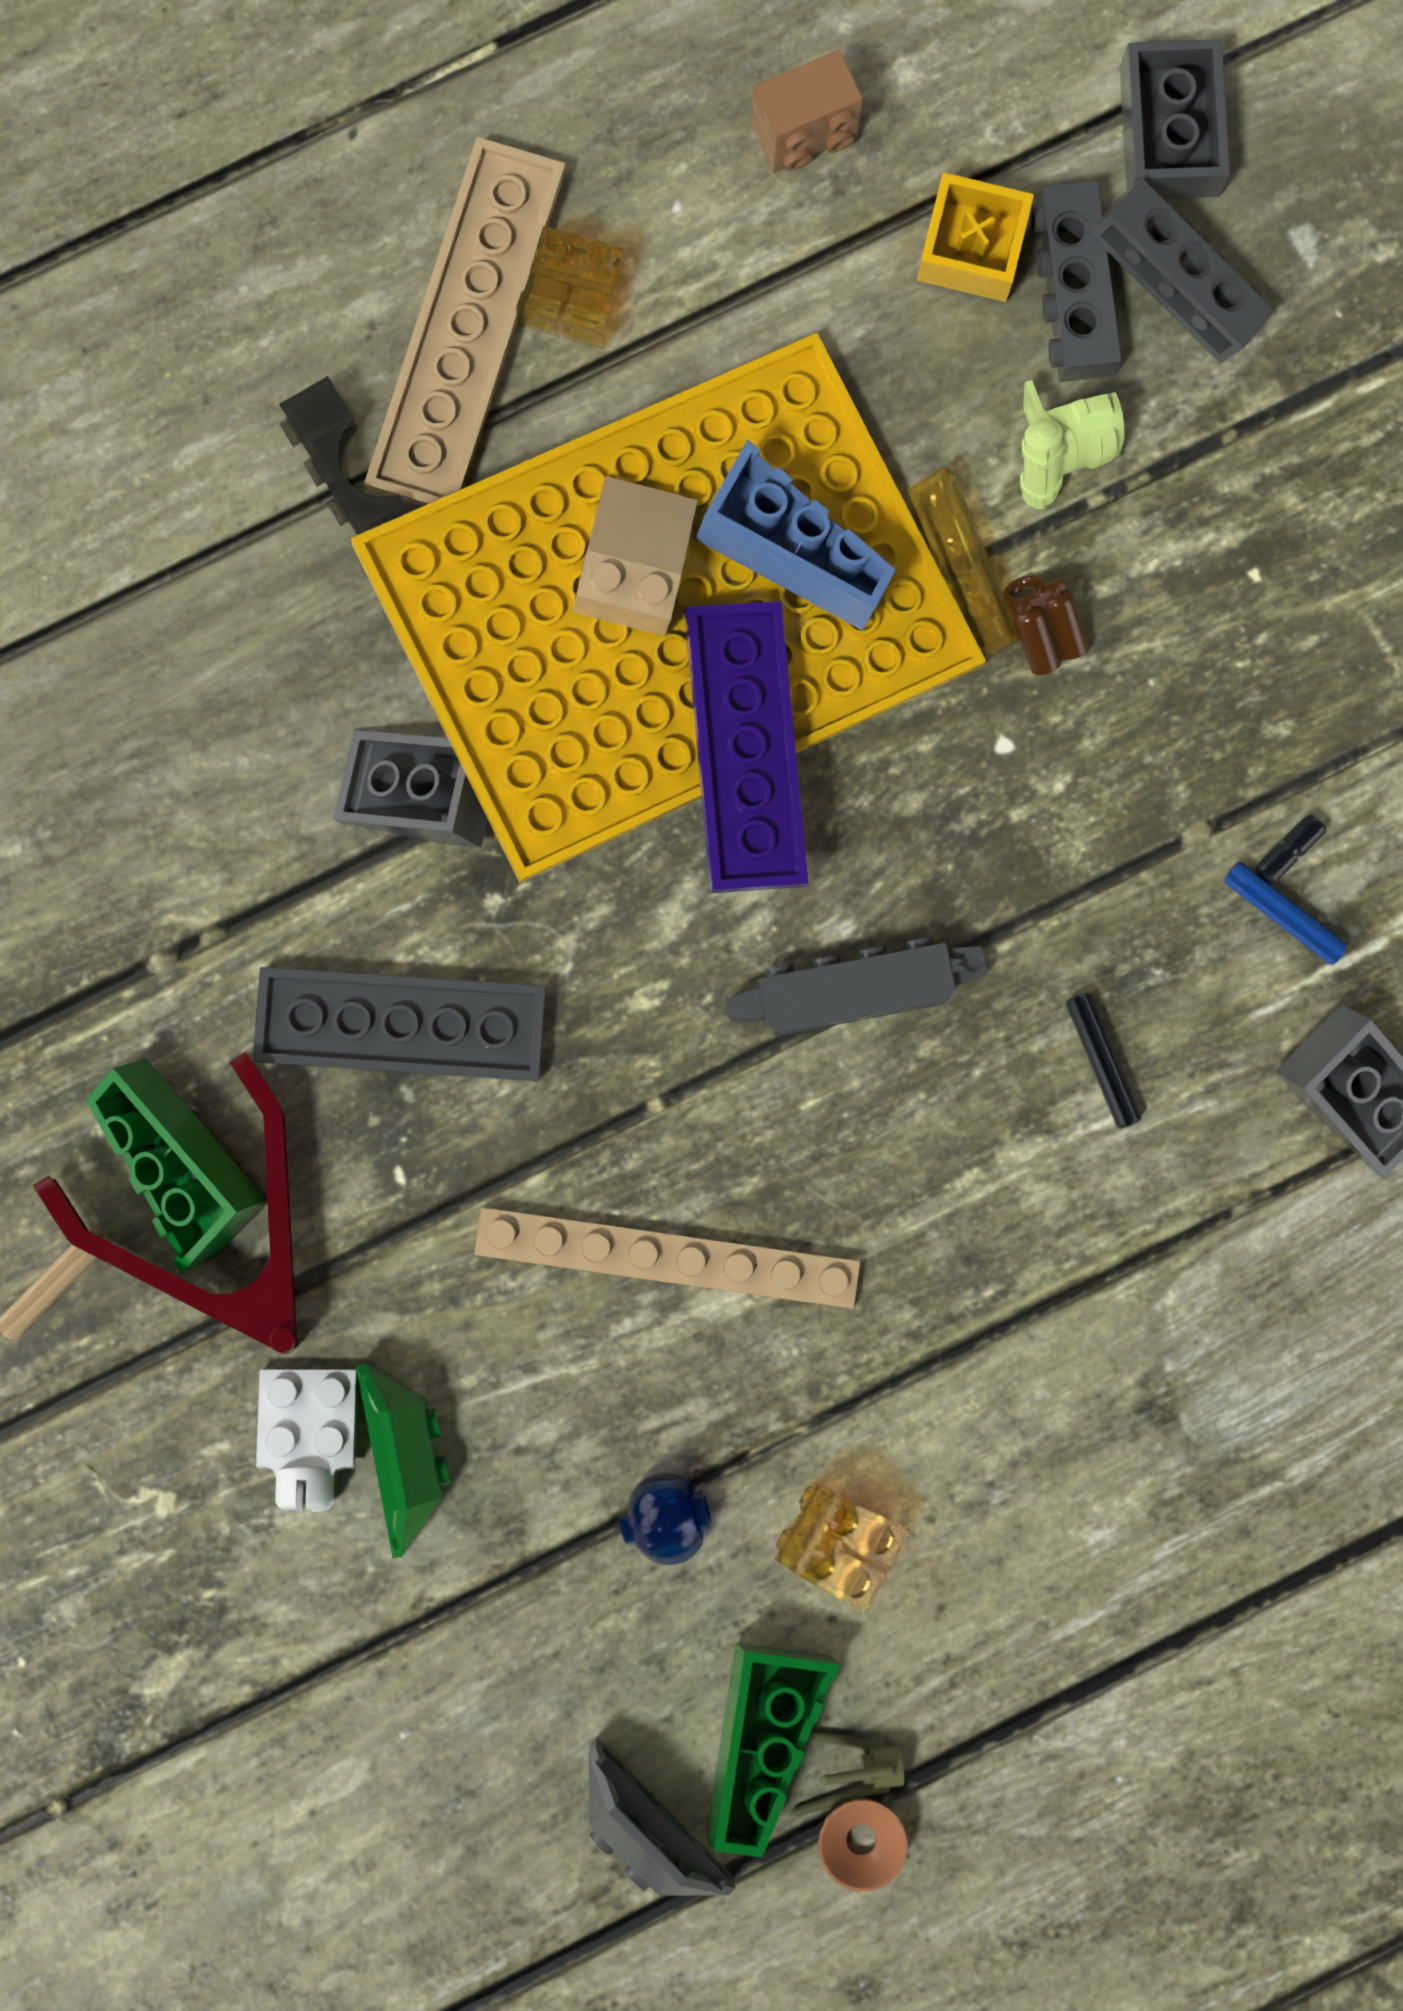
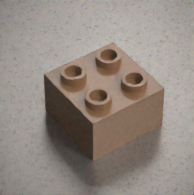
M840 49L753 86L751 126L773 173L785 168L787 171L797 170L808 164L812 156L826 150L830 153L841 151L852 144L854 138L857 137L863 98Z

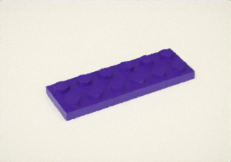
M782 602L686 607L684 613L710 894L806 887L809 883Z

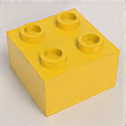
M943 172L916 281L1006 302L1013 283L1034 194Z

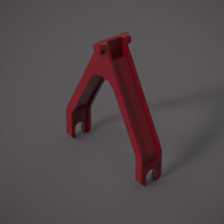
M246 1051L229 1063L263 1114L270 1256L262 1274L248 1287L231 1294H210L91 1233L55 1178L52 1179L49 1175L33 1185L65 1238L75 1247L282 1354H290L296 1350L298 1339L285 1115L276 1097Z

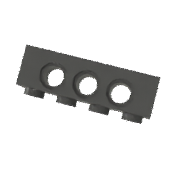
M1140 178L1125 191L1089 232L1220 364L1242 350L1274 311L1263 299L1261 293L1256 288L1250 286L1230 266L1228 260L1223 255L1217 253L1197 233L1195 227L1190 222L1184 220L1164 200L1162 194L1154 187H1151L1143 178Z
M1097 180L1042 186L1037 203L1032 204L1030 210L1033 233L1040 232L1042 249H1037L1036 252L1037 272L1039 278L1046 277L1048 294H1043L1042 296L1043 318L1045 323L1052 322L1054 339H1049L1048 341L1049 363L1051 368L1058 367L1060 382L1115 376L1122 362L1107 250L1089 234L1102 218ZM1070 231L1077 236L1079 242L1066 244L1058 238L1057 233ZM1069 275L1077 276L1083 281L1085 287L1077 290L1071 289L1064 283L1063 278ZM1081 320L1090 327L1091 333L1079 335L1071 330L1069 322Z

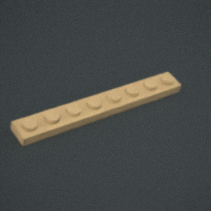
M482 1207L474 1255L850 1309H854L860 1261Z

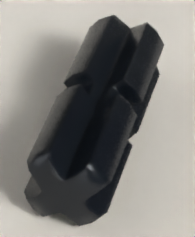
M1307 815L1283 838L1284 843L1280 842L1256 865L1255 872L1270 885H1273L1298 861L1297 856L1301 857L1326 833V827L1314 815Z

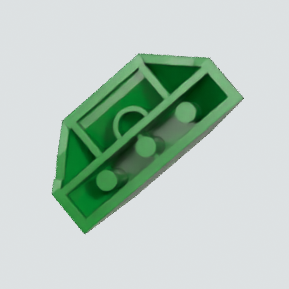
M367 1362L356 1365L393 1559L402 1557L407 1552L445 1495L443 1486L451 1485L446 1456L438 1457L434 1438L442 1437L437 1409L429 1410L426 1398L374 1363Z

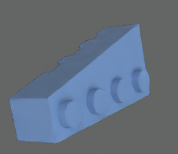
M747 440L708 508L696 540L863 631L896 569L850 529L843 530L828 516V509L816 499L813 502L791 484L793 479L779 466L774 469L759 456L760 450Z

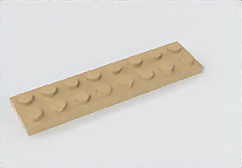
M476 137L364 482L366 489L425 506L464 488L566 172V164L564 162Z

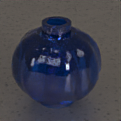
M662 1472L644 1478L631 1493L627 1514L619 1516L624 1542L626 1544L634 1542L635 1546L638 1547L647 1559L666 1566L681 1564L694 1557L704 1543L703 1530L712 1528L710 1509L704 1491L694 1492L688 1480L673 1473Z

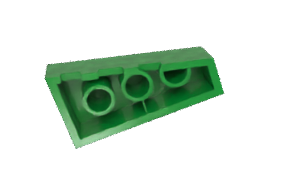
M146 1058L112 1068L86 1099L114 1153L122 1154L130 1168L131 1177L128 1179L137 1194H144L156 1218L151 1221L161 1238L167 1236L177 1255L173 1258V1261L180 1274L213 1261L267 1201L262 1192Z
M735 1643L706 1839L714 1851L763 1857L787 1798L786 1792L795 1770L799 1769L805 1754L804 1748L813 1725L818 1722L824 1707L823 1701L830 1683L835 1680L840 1664L830 1655Z

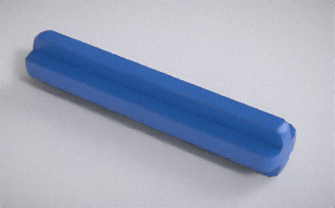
M1238 862L1226 874L1224 879L1226 885L1328 964H1335L1344 955L1347 949L1344 941L1246 865Z

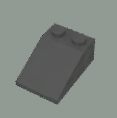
M354 730L334 816L335 821L441 844L481 848L487 817L448 738Z
M1341 1004L1275 1072L1335 1135L1380 1178L1384 1179L1403 1160V1056L1371 1019Z

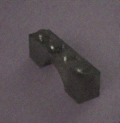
M328 376L279 404L286 418L279 425L292 447L294 448L301 444L309 456V459L302 463L316 487L325 483L333 496L326 503L340 527L349 523L357 536L409 513L400 495L386 497L369 495L355 488L344 477L342 469L343 453L348 441L357 428L352 415Z

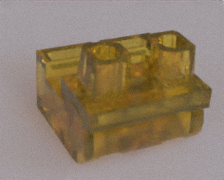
M543 226L524 292L521 291L516 306L518 325L556 336L559 335L562 325L564 338L604 349L623 273L624 248ZM573 289V292H572V295H571V299H570V302H569V304H568L569 297H570V294H571V290Z
M816 1482L814 1487H806L799 1500L801 1511L793 1526L783 1530L776 1543L779 1552L775 1560L811 1584L867 1613L887 1574L864 1558L846 1551V1548L890 1569L910 1529L887 1514L874 1508L871 1509ZM886 1528H888L890 1532L889 1542L884 1549L876 1552L875 1549ZM863 1571H865L867 1575L866 1585L861 1592L853 1595L852 1592Z

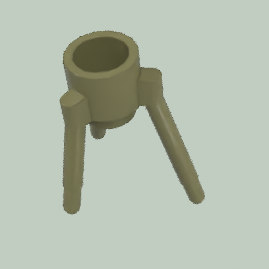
M811 1730L808 1740L869 1750V1754L860 1755L861 1769L823 1775L820 1778V1782L823 1785L862 1780L864 1785L797 1806L793 1809V1814L795 1816H802L852 1799H859L872 1794L890 1793V1787L903 1786L904 1766L900 1747H887L885 1738L866 1739Z

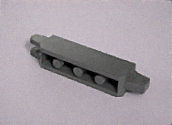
M933 937L921 938L905 942L906 950L889 954L887 953L886 946H880L859 951L860 959L841 963L840 955L812 960L813 968L794 972L793 964L765 969L766 977L758 979V989L744 991L740 995L737 993L735 996L731 995V998L727 999V1007L724 1013L727 1014L730 1022L733 1021L735 1024L764 1020L766 1030L779 1037L944 1005L955 991L956 986L986 976L987 966L982 947L947 948L946 943L934 945Z

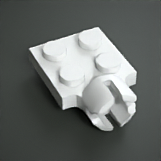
M260 1370L256 1467L274 1471L276 1476L275 1502L279 1508L291 1512H302L304 1485H306V1509H312V1512L331 1509L334 1503V1483L337 1472L343 1469H355L357 1370Z

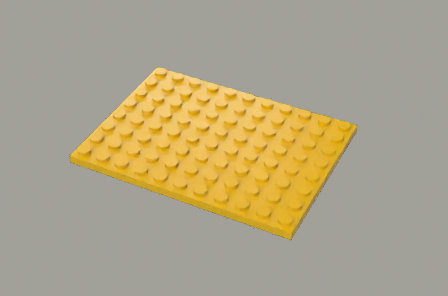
M814 333L351 538V544L519 883L527 881L701 799L684 613L686 607L782 602L796 754L972 672L986 663V659L818 333ZM747 440L760 450L759 456L774 469L779 466L793 479L791 484L813 502L816 499L828 509V516L843 530L850 529L896 569L863 631L696 540L708 508ZM605 476L698 500L673 613L665 636L572 612Z

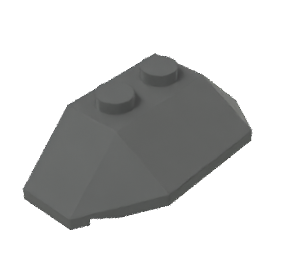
M597 1738L590 1745L589 1826L593 1829L590 1833L592 1840L608 1855L615 1851L628 1864L624 1869L626 1874L644 1891L650 1886L658 1896L729 1895L735 1889V1877Z

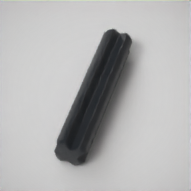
M1082 993L1070 998L1066 1002L1067 1009L1116 1126L1119 1129H1123L1138 1123L1142 1118L1092 995Z

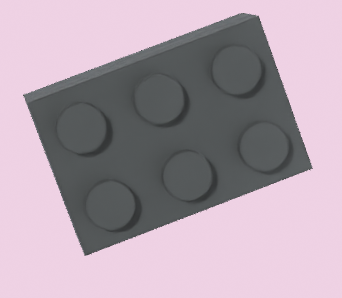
M1222 39L1128 43L1120 64L1126 189L1128 190L1140 178H1143L1151 187L1157 189L1164 199L1219 197L1230 176Z

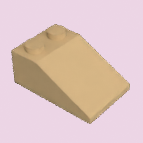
M605 476L572 612L665 636L673 613L698 500Z

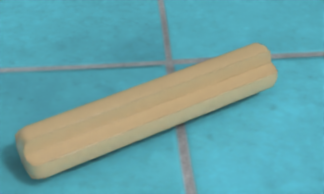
M92 1225L88 1228L91 1233L112 1243L110 1235L100 1226ZM71 1245L0 1317V1332L10 1340L18 1339L97 1257Z

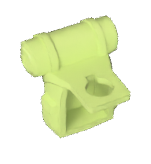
M1025 381L1023 407L1029 426L1022 440L1024 465L1023 472L1020 475V489L1025 503L1039 510L1044 509L1045 506L1053 503L1062 487L1063 475L1085 467L1090 469L1098 468L1119 456L1125 438L1124 419L1116 392L1080 399L1045 411L1033 381Z

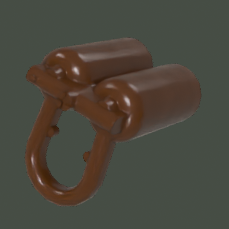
M1030 575L1013 581L1004 589L1002 596L1004 603L1014 611L1012 620L1033 674H1049L1060 667L1062 659H1076L1089 651L1091 645L1074 595L1070 589L1065 587L1061 578H1056L1055 581L1049 583L1043 577ZM1032 587L1033 593L1021 599L1014 598V595L1021 589Z

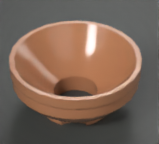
M859 1798L843 1802L828 1814L820 1828L818 1852L822 1865L837 1884L847 1889L861 1892L882 1888L900 1873L906 1860L908 1848L903 1824L889 1807L878 1801ZM857 1825H866L875 1833L873 1847L863 1853L852 1851L846 1843L849 1830Z

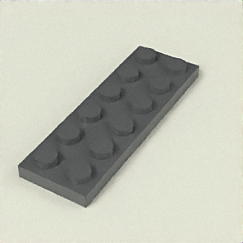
M260 967L252 1062L540 1082L546 986Z

